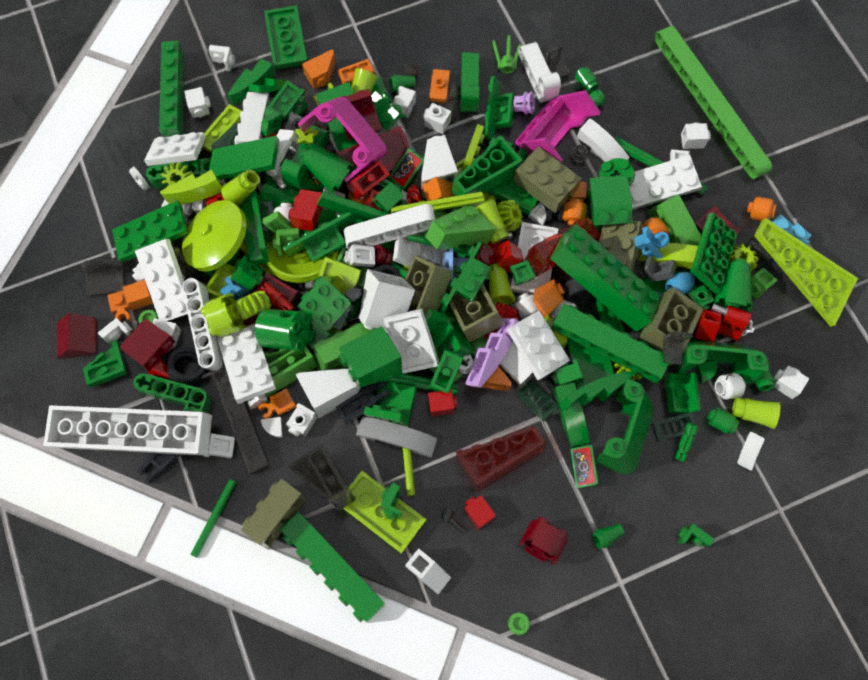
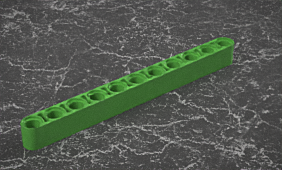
M669 26L656 32L655 41L748 175L752 179H756L769 173L772 170L770 160L676 28Z

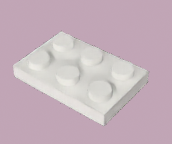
M203 132L157 137L154 139L144 161L147 166L197 160L206 137Z
M406 236L395 240L393 261L410 267L414 255H417L445 267V252L447 250H437L433 246L407 241Z
M422 309L384 318L383 321L389 338L402 356V374L439 365V359Z
M540 311L533 313L507 329L537 380L570 361Z

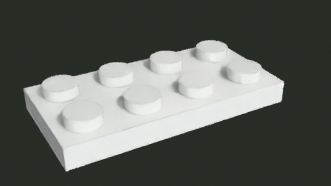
M690 155L636 171L634 182L632 185H629L632 210L668 200L677 194L682 196L701 190L702 185Z
M522 222L518 248L522 250L524 261H529L535 279L521 285H516L512 277V292L534 295V289L550 281L553 265L550 257L555 250L558 228Z
M164 239L136 250L135 253L159 320L170 321L187 315L188 312L182 287L184 279L170 239Z
M254 324L223 338H217L233 394L238 404L276 389L263 348L256 340Z

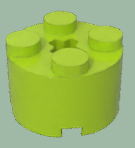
M226 293L210 300L201 308L202 315L209 324L208 329L212 336L217 335L223 338L246 327V325H243V321L247 319L242 318L238 313L236 306L238 300L235 301L232 298L234 296L232 293Z

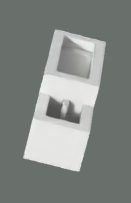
M589 119L579 130L577 138L590 146V152L603 161H610L615 158L629 159V156L618 142L592 119Z

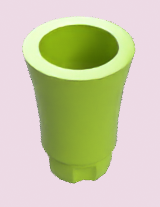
M356 68L351 87L353 93L355 94L360 90L370 89L371 92L378 77L367 70Z
M253 170L242 172L222 186L221 193L224 200L230 201L237 206L241 205L247 196L256 189L260 183V177Z
M495 199L486 201L476 207L496 228L490 239L493 244L501 242L509 236L499 214Z
M494 263L490 266V277L488 280L489 296L494 305L500 302L509 306L514 303L515 297L511 290L508 274L505 269Z
M735 398L732 415L740 417L742 420L775 429L779 420L781 406L780 402Z

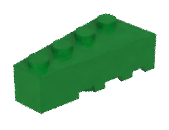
M500 135L493 144L486 148V151L481 156L479 155L471 166H468L454 179L451 194L453 196L476 192L484 194L513 177L515 170L522 164L523 160Z

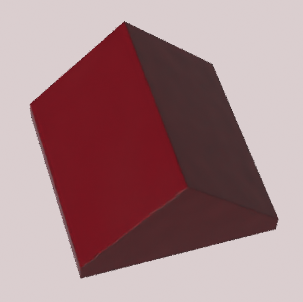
M68 313L57 322L58 359L97 354V319L95 317Z

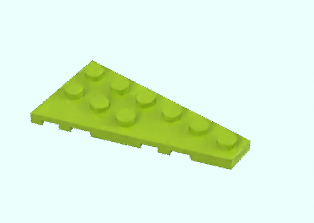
M768 219L762 220L754 235L829 326H835L858 278Z

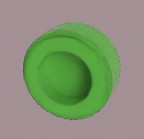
M145 310L139 316V323L144 319H148L153 323L154 318H159L155 311Z
M520 612L511 615L508 620L510 631L516 635L525 634L530 627L529 618Z

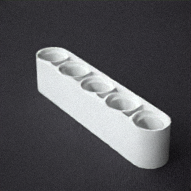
M423 204L348 226L344 229L346 247L349 250L352 245L374 246L427 231L432 221L436 220L433 206Z
M189 278L185 280L182 287L198 362L203 368L217 371L223 365V358L217 340L218 336L210 334L209 324L201 312V308L205 306L206 302L210 301L208 291L203 283L194 278ZM213 357V361L209 365V360Z

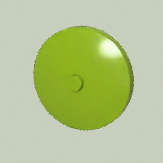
M217 201L202 209L189 224V234L183 238L182 253L185 261L199 271H212L227 263L238 251L245 237L247 223L244 212L230 201Z
M273 233L269 237L267 246L270 262H267L266 266L273 275L282 280L296 283L309 282L318 278L324 258L313 263L306 249L291 257H288L283 250V256H279L277 249L273 247V238H276V234ZM339 250L327 257L337 260Z

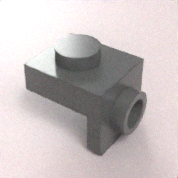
M648 256L646 264H644V271L649 276L651 282L668 280L674 277L677 265L674 260L656 263L653 256Z

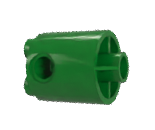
M263 310L258 315L255 324V337L258 344L265 348L301 351L313 338V332L310 330L309 314L299 311Z

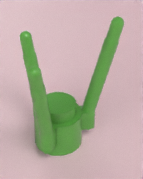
M508 35L507 55L500 59L496 42L493 40L492 44L498 62V69H501V72L506 74L512 73L517 67L518 50L521 45H518L513 59L510 55L511 36Z

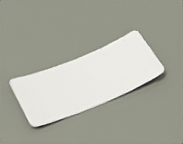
M750 432L737 463L752 471L765 439Z

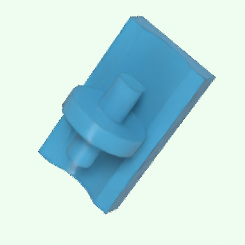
M648 226L642 228L643 234L634 237L636 247L642 249V253L646 258L652 255L657 259L663 258L659 248H664L668 245L670 241L668 234L658 232L654 235Z
M229 276L225 279L227 285L220 290L222 295L232 293L234 295L232 298L235 301L245 297L244 294L250 291L237 282L234 284Z

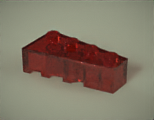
M589 217L584 220H577L572 226L563 228L557 234L535 244L527 251L528 254L525 257V261H529L536 277L557 265L550 257L562 235L575 224L584 229L597 241L601 234Z
M535 426L511 433L509 436L498 437L481 445L477 444L465 450L455 451L457 461L476 490L480 491L544 451L546 442Z

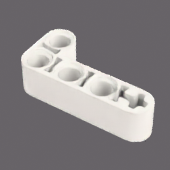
M534 42L520 46L518 50L520 59L539 102H546L559 96L561 87L559 74L557 72L550 73L538 44Z

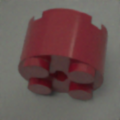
M538 517L537 520L530 521L519 545L522 546L524 544L526 546L525 551L536 559L543 562L549 559L552 560L550 564L555 565L568 542V533L562 528H555L549 525V521L545 518Z

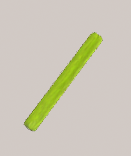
M476 192L391 208V214L423 204H430L433 206L434 211L483 203L484 194Z

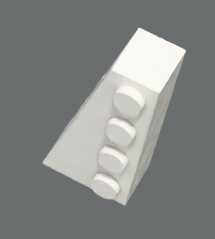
M247 92L246 99L243 100V111L240 112L241 123H238L237 126L238 136H235V144L263 139L261 122L262 118L265 117V108L270 104L268 93Z

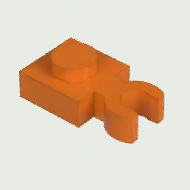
M124 291L107 295L110 310L113 314H116L115 319L117 318L121 322V318L126 316V319L131 322L132 317L127 312L131 307L126 302Z
M287 388L269 397L271 403H263L258 406L260 411L268 409V413L263 415L264 419L271 418L274 412H277L278 416L296 407Z

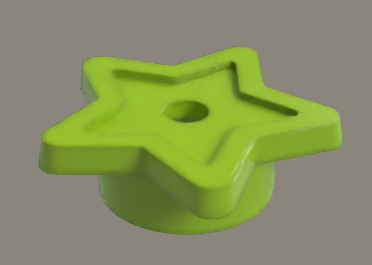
M309 128L303 133L301 129H295V133L299 136L297 143H313L314 136L319 133L318 130Z

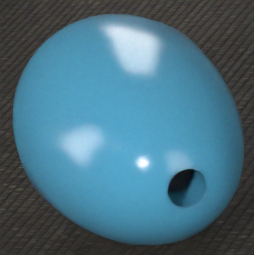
M689 272L674 274L673 278L667 280L666 290L668 291L674 287L685 295L694 286L695 277Z

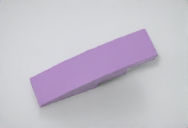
M502 318L504 325L499 327L497 333H490L485 348H478L465 383L466 385L481 388L489 379L513 341L507 329L520 321Z

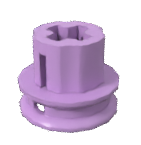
M532 91L530 93L524 92L522 96H514L513 105L515 112H524L525 115L528 113L534 114L535 99Z

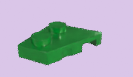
M117 340L111 343L112 347L105 354L101 352L93 362H90L83 368L86 384L89 388L127 374L120 344Z

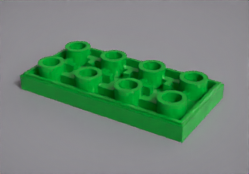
M347 82L316 95L319 103L322 104L354 93L350 83ZM337 117L328 123L338 151L358 144L356 140L349 141L347 139L343 125Z
M277 136L213 149L209 171L212 170L218 180L237 177L247 170H253L258 173L275 169L280 139Z
M712 212L707 216L690 272L716 294L721 292L737 234L722 218H719Z
M567 338L571 365L574 364L573 360L577 359L584 382L575 384L577 390L597 379L614 374L611 360Z

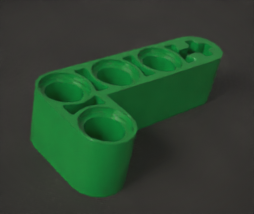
M462 52L461 112H478L479 53Z
M312 125L310 128L319 132L314 136L313 144L325 149L329 141L330 131ZM300 144L293 160L285 159L283 161L280 172L285 185L303 190L312 173L301 162L303 158L300 156L308 144Z
M211 158L181 162L182 168L188 165L186 172L192 171L195 178L208 172ZM170 163L150 166L146 170V176L154 188H167L169 185L168 183L162 184V181L166 180V178L162 177L161 173H167L164 167L170 168ZM176 175L174 176V179L179 181V179H181V176Z
M143 373L137 375L133 381L134 387L145 396L185 406L183 411L204 412L208 414L211 398L203 389ZM167 386L166 391L160 393L161 388ZM182 391H186L182 398H178ZM200 396H204L202 402L196 403Z

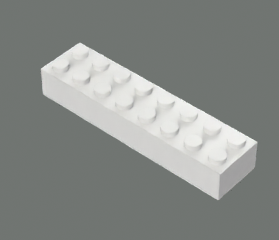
M49 405L43 446L66 449L208 456L212 415L204 412Z

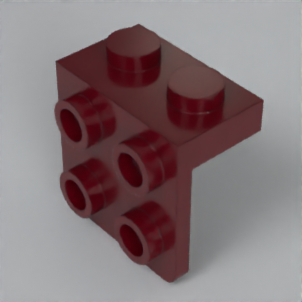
M370 89L360 90L349 96H341L351 102L376 133L381 131V124L373 104ZM343 126L347 139L349 141L355 140Z
M144 319L121 344L120 348L150 371L158 364L163 355L172 348L176 341L151 321Z

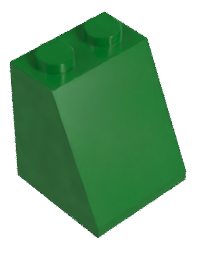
M627 175L590 178V205L594 226L632 223V201Z
M382 326L339 347L340 355L338 358L343 367L347 366L351 381H356L359 388L403 375L402 356Z

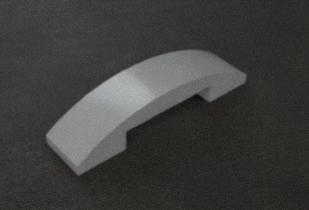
M369 417L361 418L356 436L412 450L413 453L432 458L437 438L426 433Z

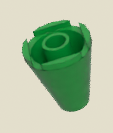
M306 147L300 156L303 158L301 162L329 193L334 195L336 192L333 190L335 188L339 190L345 182L344 179L350 174L349 167L351 169L354 167V164L315 147L310 149Z
M735 259V261L730 263L721 292L716 293L713 305L716 304L724 308L730 305L746 310V312H752L750 264L746 260Z

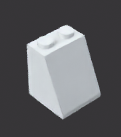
M445 135L427 139L421 184L424 185L434 177H439L453 183L454 179L458 176V171ZM422 186V198L425 199L426 197Z
M367 269L359 316L360 321L367 329L374 330L382 326L387 333L383 321L384 318L408 312L415 289L403 277Z
M348 369L300 372L296 374L318 418L336 410V406L357 394L361 389L356 381H351Z

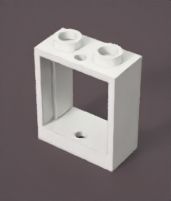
M280 129L277 134L280 141L275 169L266 171V173L276 181L279 187L284 188L286 185L283 183L280 164L287 150L293 154L294 158L301 143H297L299 136L295 131Z

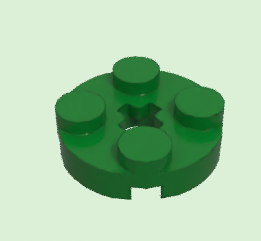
M615 158L605 161L601 165L598 177L614 176L616 173L627 175L629 185H632L634 182L635 170L627 159Z

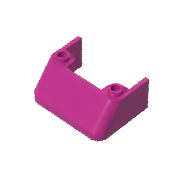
M586 90L556 96L543 107L517 138L515 144L519 149H525L528 155H531L539 146L561 162L563 159L554 147L570 128L581 127L587 117L600 115L601 112Z
M338 97L320 104L297 124L304 133L318 120L323 123H329L334 118H338L360 145L352 155L353 161L358 168L344 179L345 183L349 184L354 178L378 160H381L386 155L387 150L385 143L351 102L345 97Z

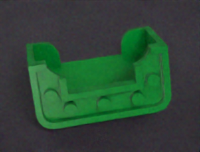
M689 340L685 351L675 357V374L687 375L688 370H694L696 365L716 360L717 363L732 364V373L739 374L745 383L749 385L754 384L769 371V361L766 354L746 345Z
M630 379L624 382L615 398V401L620 402L622 406L621 413L630 416L624 438L615 437L609 439L603 452L598 453L595 459V464L625 475L631 474L637 468L654 414V406L643 386Z

